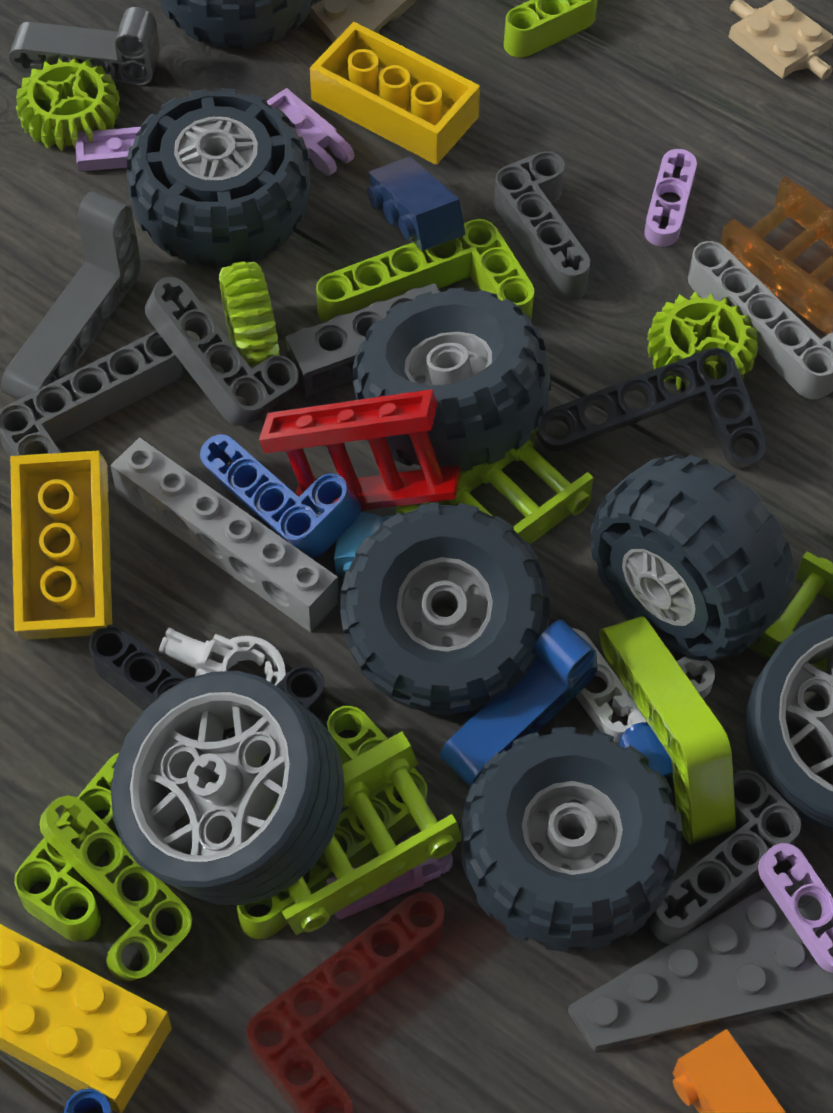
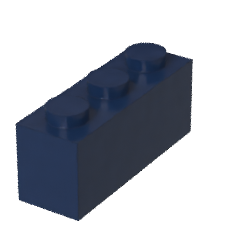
M411 156L368 172L371 187L367 188V193L372 207L375 210L379 209L385 215L389 224L396 225L401 230L406 240L410 239L422 251L466 235L459 198Z

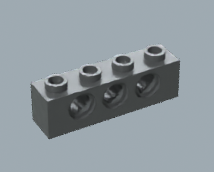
M436 284L411 289L403 295L386 301H377L364 309L347 315H338L325 323L311 328H302L291 335L285 336L286 358H289L298 369L297 382L305 397L354 380L353 365L355 356H357L359 345L366 339V332L377 320H383L387 316L386 312L401 302L406 304L415 300L417 295L431 291L432 294L440 293Z

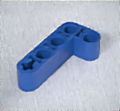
M221 434L212 436L201 448V461L216 480L270 530L311 559L322 555L360 516L361 503L343 477L338 474L329 473L322 475L298 497L231 437ZM229 462L232 463L230 467L226 465Z
M561 619L552 623L538 638L534 647L538 657L525 677L509 692L487 703L441 749L439 757L470 788L472 783L475 784L481 775L483 766L496 753L500 754L503 750L508 751L512 748L514 740L541 730L595 676L598 670L596 650L564 620Z

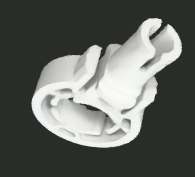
M168 628L165 634L167 638L163 637L158 654L161 656L164 655L195 668V677L210 672L228 671L238 661L252 660L261 666L264 663V659L268 660L264 668L267 681L276 686L285 676V664L278 650L269 642L253 636H238L228 639L215 634L213 640H207L203 643L174 631L172 628Z

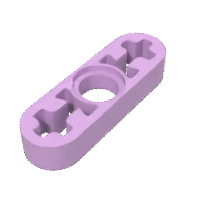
M673 149L668 151L662 158L644 230L646 239L653 245L660 247L670 246L679 238L697 166L695 156L687 150ZM675 166L682 167L679 179L672 178ZM672 192L679 195L681 200L671 203L663 200L660 195ZM662 216L669 217L666 229L659 228Z
M787 843L776 844L759 861L758 871L760 878L818 965L825 971L833 973V957L828 951L833 946V927L818 937L813 932L829 921L833 924V897L797 847ZM777 859L780 862L787 859L791 863L792 867L788 870V875L786 873L777 875L772 867L777 864ZM803 879L806 885L800 887L789 896L786 890ZM809 895L819 901L822 907V914L819 920L810 921L800 914L798 901L801 896Z

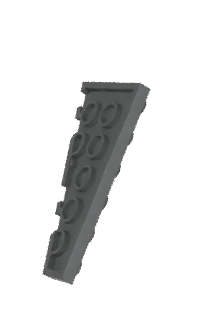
M801 879L786 891L790 896L797 889L806 885V883ZM764 887L569 1005L567 1012L592 1050L598 1052L651 1040L652 1036L682 1030V1032L700 1029L701 1025L723 1020L725 1023L797 1007L799 1003L825 997L832 999L833 973L825 971L818 965L767 887ZM809 895L800 897L798 901L800 914L810 921L819 920L822 914V907L819 901ZM829 921L813 932L818 937L832 928L833 924ZM832 946L830 949H828L829 954L833 957Z

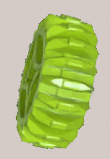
M59 57L57 64L54 65L44 61L43 69H32L30 77L22 78L21 88L17 89L16 110L21 126L25 133H30L34 142L42 141L46 148L57 144L61 152L66 146L72 145L76 149V143L79 138L78 132L84 131L87 141L92 142L93 131L114 129L115 119L119 118L120 98L114 80L110 74H106L102 66L94 67L90 60L79 64L75 57L70 62H63Z
M243 261L222 268L219 274V281L229 339L252 369L270 357L279 356L276 323L267 283L265 282L261 267L255 262L246 263Z
M694 292L690 300H687L679 294L674 304L666 302L662 312H657L653 318L652 327L649 328L647 340H649V358L653 359L652 364L655 370L711 348H721L731 354L743 380L744 375L749 374V371L752 370L754 358L757 356V328L750 326L749 315H740L739 305L729 306L728 297L717 301L714 300L712 292L706 298H700ZM709 361L703 365L704 372L709 378L717 380L725 376L724 368L720 363ZM669 376L664 379V382L675 379L677 390L685 385L684 381L677 376Z

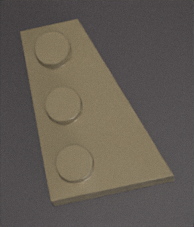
M322 0L310 6V17L331 42L334 43L353 22L379 34V30L386 23L397 20L417 0Z

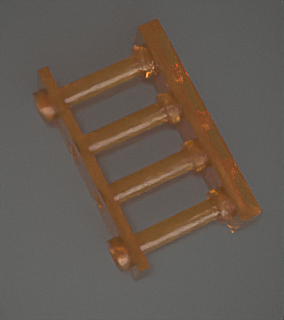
M785 176L780 180L774 205L776 208L751 228H746L736 219L731 220L723 227L720 244L730 251L775 296L828 335L833 332V292L823 284L833 276V255L811 274L806 273L792 261L818 239L833 248V210L811 195L807 189ZM788 217H791L806 228V230L781 251L774 249L762 240Z

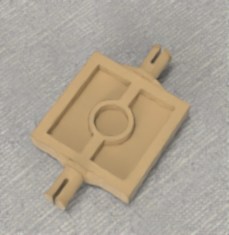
M734 0L731 4L730 10L741 17L742 20L731 26L728 38L783 79L792 72L804 68L812 71L821 80H825V78L827 79L830 76L833 67L818 56L831 48L833 35L786 0H774L758 9H754L743 0Z

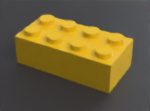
M353 22L310 67L311 100L435 165L442 160L479 117L480 85L356 22Z
M100 451L10 456L14 631L24 640L91 636L98 628H107V625H112L107 462Z
M0 924V1050L76 1091L89 1088L95 1089L106 1096L113 1111L122 1113L172 1029L168 1012Z

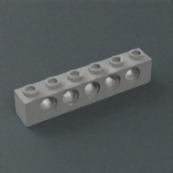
M140 437L110 465L117 494L310 633L339 603L338 579L336 575Z

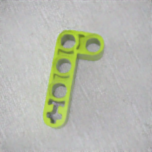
M119 753L112 756L77 797L93 812L98 810L108 811L109 814L101 820L117 836L119 833L113 820L111 786L114 766ZM66 812L56 822V826L61 830L67 826L70 827L69 824L74 819L73 816ZM85 829L71 843L74 846H78L91 833ZM43 838L15 874L14 883L22 904L31 915L66 939L73 942L88 940L97 933L101 923V917L93 893L80 883L83 877ZM90 844L87 850L88 859L92 864H95L107 849L101 844ZM38 882L50 883L48 889L42 893H29L30 888ZM85 907L88 909L86 914L79 919L69 920L65 918L67 913L73 908Z
M69 795L59 797L41 815L39 823L41 833L64 859L131 925L108 951L106 961L108 970L119 981L131 982L141 979L150 974L187 936L192 925L191 912L161 880L136 863L122 844L121 839L82 800ZM68 812L74 819L70 822V827L67 826L61 830L55 823L58 821L59 815L62 816ZM87 829L91 834L75 847L71 842ZM90 844H101L109 852V863L107 866L99 867L90 862L87 855ZM131 877L140 882L143 889L140 901H130L124 896L121 888L124 878ZM159 911L169 912L175 918L176 930L172 936L164 935L157 929L155 921ZM125 946H135L142 953L143 963L138 971H131L122 963L121 955Z

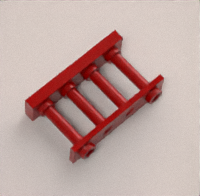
M433 389L267 414L259 442L264 454L280 451L287 453L300 485L296 491L298 497L316 481L303 448L327 446L337 474L343 477L359 499L361 511L426 502L437 503L456 499L461 468L460 466L453 467L452 465L439 466L427 431L432 429L438 404ZM402 434L410 435L422 469L398 472L385 437ZM368 441L381 475L358 478L344 442Z

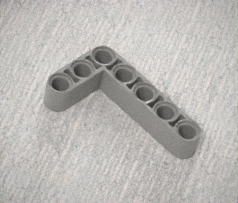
M714 241L699 243L694 248L688 275V282L692 289L701 298H706L712 292L714 300L721 301L728 297L730 307L739 305L740 315H749L750 326L757 328V353L801 396L812 400L823 398L833 392V332L820 339L723 245Z

